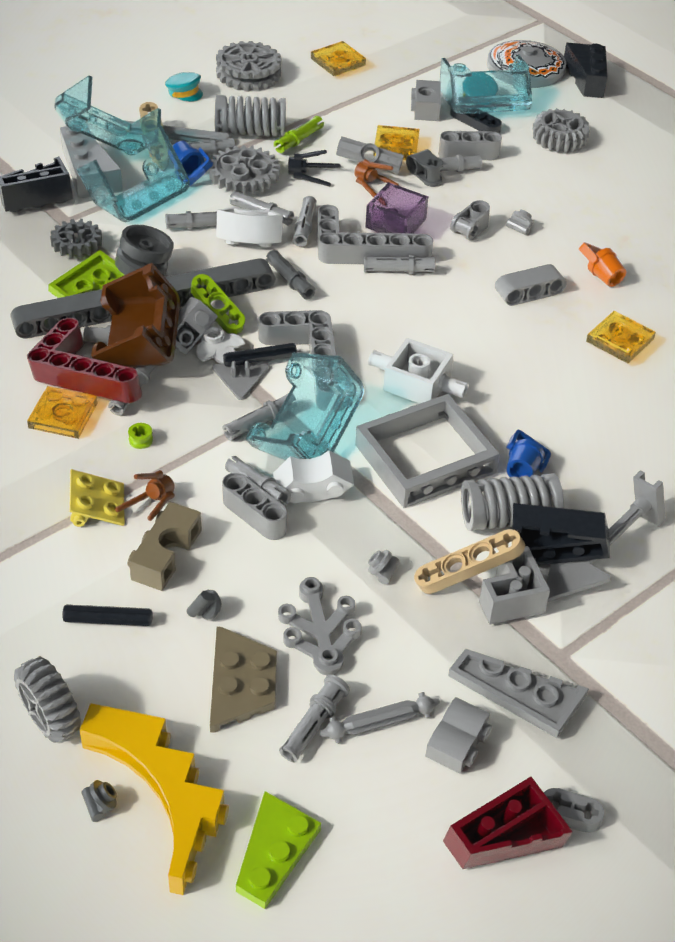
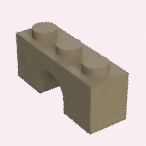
M170 501L164 511L158 513L151 530H147L144 533L137 550H133L129 555L127 565L130 568L131 580L163 591L176 571L175 552L168 550V548L180 547L190 550L202 531L201 512Z

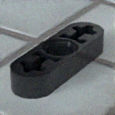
M454 101L451 103L450 115L453 118L478 131H492L500 134L502 125L500 119L465 101Z

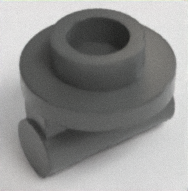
M215 590L202 591L187 608L186 612L190 617L199 615L206 620H213L221 610V599Z
M95 780L89 787L81 791L93 822L102 820L107 812L112 811L117 806V793L108 782Z

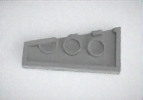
M468 649L462 652L450 667L448 674L452 679L555 738L559 736L586 698L589 688L580 685L574 688L562 684L563 680L552 676L546 679L531 674L532 670L521 666L520 668L506 666L502 660Z

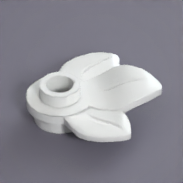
M210 326L201 336V343L196 347V354L201 361L214 358L216 362L224 364L223 354L234 352V349L244 346L245 342L236 334H225L220 327Z

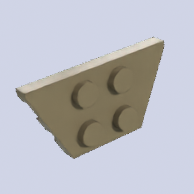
M223 627L216 628L210 733L220 731L221 725L237 720L238 723L250 719L255 714H264L275 709L277 650Z

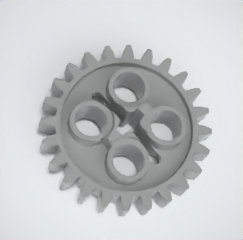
M242 145V148L234 146L232 150L226 147L225 152L219 150L218 155H213V159H211L213 166L208 170L210 180H213L214 185L218 184L219 189L226 187V192L231 190L242 191L246 195L247 191L255 194V190L264 192V187L270 189L271 184L275 185L276 180H279L280 164L279 160L275 159L274 154L269 155V151L262 152L261 147L255 150L253 145L250 148Z

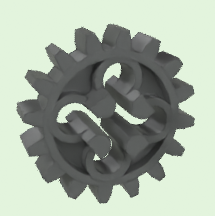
M71 219L70 223L62 221V226L55 225V230H51V246L54 247L55 252L60 251L61 256L69 254L70 258H73L74 255L82 258V254L90 256L91 251H98V246H102L101 229H99L97 224L92 225V221L85 223L83 219H80L78 222ZM74 233H78L79 243H75Z

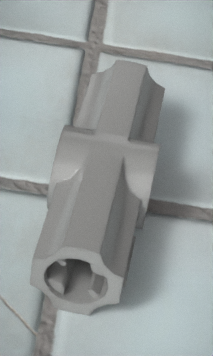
M341 136L337 146V156L361 162L366 159L364 154L367 151H373L376 153V156L368 161L392 166V171H386L399 174L404 155L379 148L373 143L366 144Z

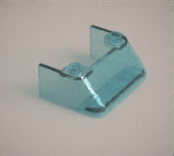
M515 55V61L509 64L508 70L472 72L465 64L456 63L454 66H451L446 58H441L439 80L441 81V93L454 112L470 114L526 111L531 109L532 90L529 66L520 55Z
M90 75L55 98V111L72 131L87 135L121 150L127 155H136L160 141V108L153 110L131 124L91 106L93 77Z
M162 126L142 135L151 154V157L146 159L142 165L143 173L147 180L115 196L97 160L76 169L93 202L122 222H130L184 193L190 186L188 175Z

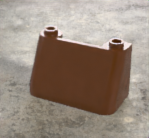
M153 263L103 285L100 302L102 307L112 315L108 346L103 342L94 344L91 357L127 367L163 366L172 362L175 354L180 298L175 288Z

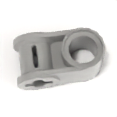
M483 200L473 201L468 207L454 216L450 224V230L465 235L466 239L472 241L488 227L489 203Z

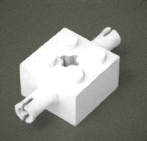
M407 337L393 357L373 350L368 359V365L385 370L383 391L419 404L437 398L439 393L443 391L463 399L469 387V383L451 378L453 353Z

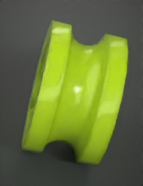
M135 423L130 426L128 430L129 444L136 449L149 447L153 442L151 426L146 423Z

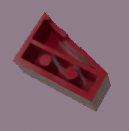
M532 776L450 825L443 842L460 867L467 869L562 848L573 831Z

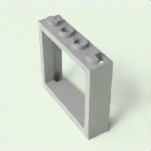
M449 394L356 426L355 446L403 509L459 488L464 480L477 481L497 473L500 453ZM445 418L474 452L472 456L406 479L377 441Z

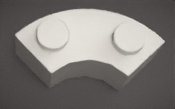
M238 207L217 209L216 237L225 239V243L232 245L242 242L256 243L260 247H271L272 243H279L282 240L283 215L271 210H249Z
M327 451L323 455L312 459H298L290 456L273 472L276 483L291 492V499L289 501L291 503L318 502L336 498L354 486L350 460L331 451Z

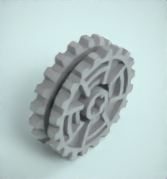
M239 41L237 44L234 42L230 43V46H223V50L219 49L218 54H216V76L220 78L221 83H226L228 87L233 86L237 90L240 88L244 89V91H249V89L258 91L259 88L267 89L268 85L274 86L275 82L280 80L281 54L277 53L276 49H271L270 45H263L261 42L254 43L249 41L245 43L244 41Z

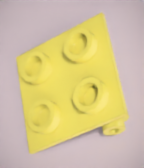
M71 469V522L75 526L81 527L90 517L124 526V510L120 512L115 511L117 506L124 503V483Z

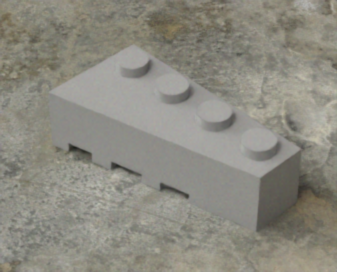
M69 124L60 127L62 150L78 198L123 192L120 167L83 125Z

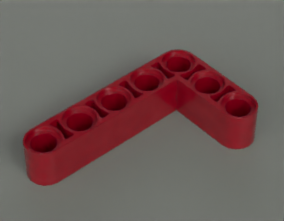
M65 318L59 321L27 354V360L35 381L124 403L136 402L143 395L136 369L75 355L84 345L79 322L75 318Z

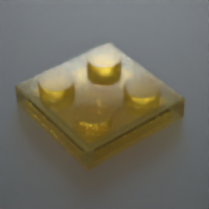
M344 41L311 51V59L332 76H339L342 73L356 70L366 65V58Z
M378 125L375 145L379 148L404 155L403 160H406L407 156L417 153L420 129Z
M613 311L588 333L586 342L629 363L654 340L656 332Z
M47 386L27 420L28 428L79 439L98 404L97 396Z

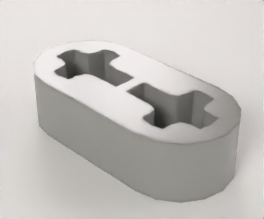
M550 788L544 792L551 803L553 801L559 802V807L556 810L570 828L588 833L599 829L604 817V809L597 800L560 788ZM585 811L592 812L591 819L584 818Z

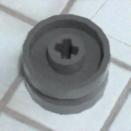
M147 225L127 226L122 230L120 247L115 257V265L120 272L126 275L153 263L165 277L174 242L170 236L157 228Z

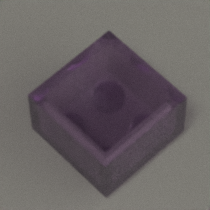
M388 182L367 204L365 228L377 233H414L427 218L429 196Z

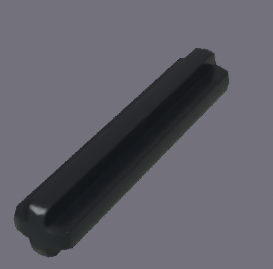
M295 343L227 352L223 354V362L226 367H229L232 361H235L236 365H243L245 361L256 363L289 358L297 355V348Z
M66 604L63 607L62 618L64 622L151 626L153 612L150 608Z

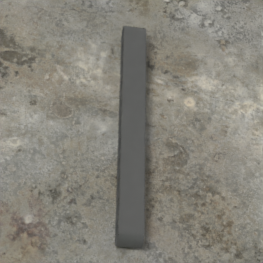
M262 258L165 277L177 291L180 298V307H183L190 297L195 298L191 293L192 279L199 274L211 277L228 297L271 288L276 281V277L268 262ZM198 284V289L204 288L206 290L207 286ZM101 289L21 305L11 311L10 318L16 335L26 339L46 335L59 321L65 318L77 319L81 328L111 322L112 315L101 305Z

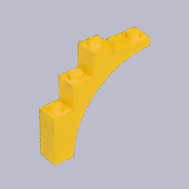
M90 703L80 727L82 747L107 755L126 765L146 781L160 799L170 820L174 838V850L168 873L170 893L184 895L187 882L193 883L196 875L197 862L194 860L197 851L203 852L207 835L216 837L219 825H225L227 821L229 805L224 803V790L197 784L199 768L195 767L194 753L168 748L171 733L166 730V718Z

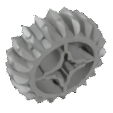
M556 108L555 110L548 109V111H542L541 114L537 115L532 128L533 139L536 140L537 144H541L542 148L547 147L549 151L556 150L557 152L563 151L564 153L567 151L574 152L575 149L579 150L582 146H585L590 133L589 122L586 121V117L580 116V113H573V110L567 111L565 108L563 110Z
M39 656L22 663L20 667L14 670V681L19 693L18 696L21 698L28 715L44 734L45 738L56 743L73 736L80 729V712L72 696L73 693L70 692L67 683L63 680L61 673L57 672L55 666L49 660Z

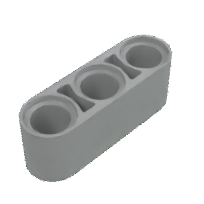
M444 131L440 134L438 155L441 158L455 157L459 154L462 156L480 155L482 160H496L500 155L502 136L492 131Z
M547 264L505 274L497 279L495 289L507 305L514 306L560 294L566 288L567 281L554 265Z
M229 473L223 478V504L230 511L269 540H279L286 535L287 510L283 504L241 473Z

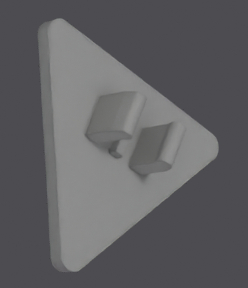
M232 361L229 367H226L224 364H213L212 369L238 400H243L267 372L268 364H249L248 361H245L243 365H236V362Z

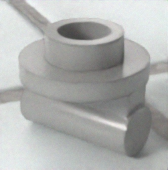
M520 209V211L513 212L511 218L507 220L506 226L527 235L534 222L531 219L532 215Z
M378 550L368 561L370 565L368 572L378 577L380 583L388 584L399 564V559L392 556L389 550L382 552Z

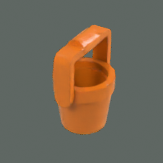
M586 242L579 247L582 254L589 260L588 270L609 287L616 286L626 276V269L611 248L601 249Z

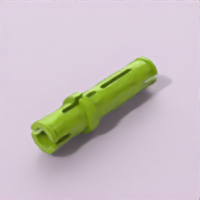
M315 116L295 130L287 131L285 136L274 141V147L281 144L275 150L278 153H283L290 147H296L300 144L301 140L323 128L324 122L317 124L323 119L320 116Z

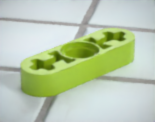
M205 274L196 275L191 283L192 295L218 316L215 321L226 333H241L245 324L244 314L211 277ZM198 284L201 286L206 285V290L204 288L198 289ZM220 300L225 306L222 309H215L212 307L211 302ZM229 319L232 321L238 320V324H229Z

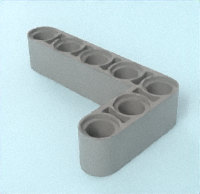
M328 204L318 208V259L323 263L364 264V256L408 257L409 255H414V257H432L433 238L430 235L415 233L339 232L338 208Z
M322 310L262 313L258 318L259 341L265 345L309 344L316 406L323 412L337 410L340 399V379L330 314Z

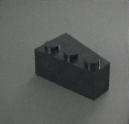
M60 156L53 158V163L44 166L41 162L35 164V169L24 172L23 169L0 176V198L5 212H19L23 208L29 207L40 208L45 204H60L73 199L70 174Z

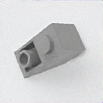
M190 297L179 310L175 346L186 355L218 316L203 302Z

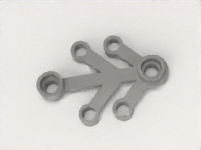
M307 577L299 585V597L303 602L308 603L313 623L296 614L294 605L282 604L278 609L279 621L283 624L294 626L284 631L283 643L288 648H295L313 658L314 667L322 675H334L343 666L344 656L342 653L353 640L360 637L362 625L356 619L346 620L343 625V634L331 646L330 636L347 616L354 613L355 600L351 596L340 597L337 601V609L325 621L320 601L323 596V585L317 578ZM288 612L291 613V615H284L283 613ZM349 628H355L356 630H355V631H350V630H348V629H349ZM301 631L317 639L318 646L302 639ZM290 636H295V637H297V638H296V639H289L288 637H290Z

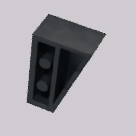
M566 42L564 52L566 67L569 68V75L574 76L575 84L584 97L604 98L608 77L606 46L598 43L580 44Z
M513 503L512 529L519 533L525 546L529 547L537 565L610 558V537L605 513Z

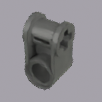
M429 149L407 156L406 165L408 170L425 185L435 187L442 183L440 171L443 167V161L436 157Z

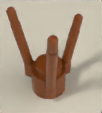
M364 159L355 168L356 182L361 184L380 205H383L384 201L367 183L373 182L377 178L389 185L399 187L398 183L378 174L375 169L392 171L393 167Z
M161 470L155 473L135 474L134 479H151L147 483L146 492L117 506L115 511L120 512L148 497L161 500L147 517L149 521H152L165 504L175 497L173 493L175 485L172 478L163 474Z

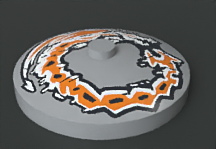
M511 40L497 44L489 51L487 68L495 78L504 83L524 88H540L553 85L563 78L566 69V59L557 49L547 44L531 40Z

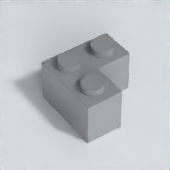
M525 546L524 552L516 559L499 565L496 577L483 579L479 603L489 625L545 613L550 589L528 546Z

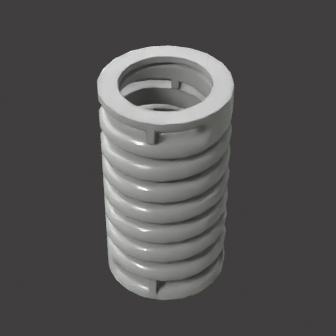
M216 95L215 132L223 131V133L229 134L231 131L233 135H237L239 132L241 135H246L248 132V135L251 136L255 132L257 136H262L264 132L265 136H270L271 134L274 137L285 136L286 98H280L276 102V98L272 97L268 107V99L263 97L260 108L259 97L253 98L252 107L250 96L245 98V106H243V97L238 96L235 109V96H229L228 104L225 95Z
M555 473L543 474L541 476L531 475L530 477L521 476L520 478L513 476L509 479L507 477H501L500 479L490 478L489 480L479 479L477 482L474 480H464L461 488V509L464 524L468 531L484 530L486 527L494 529L496 525L499 528H505L507 525L512 527L513 503L552 507L551 495L554 507L564 508L560 480ZM469 496L471 500V518L468 508Z

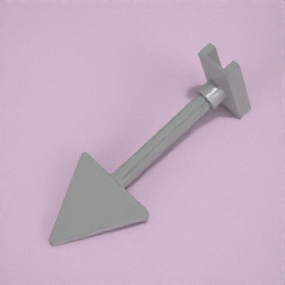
M641 470L633 476L635 501L630 505V509L609 528L610 545L639 517L658 527L666 520L662 481L658 480L654 485L645 481V472ZM595 560L551 564L546 582L550 589L548 602L611 581L610 575L592 565Z

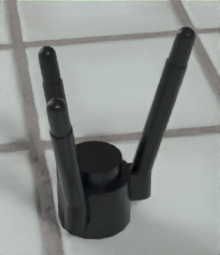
M327 150L303 154L294 153V156H290L288 160V173L293 174V178L304 179L330 187V182L303 173H307V168H340L341 164L308 163L307 159H303L326 154Z

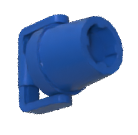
M186 141L175 143L170 150V155L177 167L175 173L187 186L195 183L213 166V161L201 147L197 150Z
M518 429L511 436L506 446L510 450L507 474L509 477L517 476L520 478L521 476L530 477L537 470L542 473L549 462L551 452Z

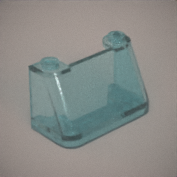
M293 352L285 368L286 378L293 387L272 425L256 423L245 438L253 448L285 461L290 456L298 459H312L323 455L327 451L334 453L364 395L362 381L341 356Z

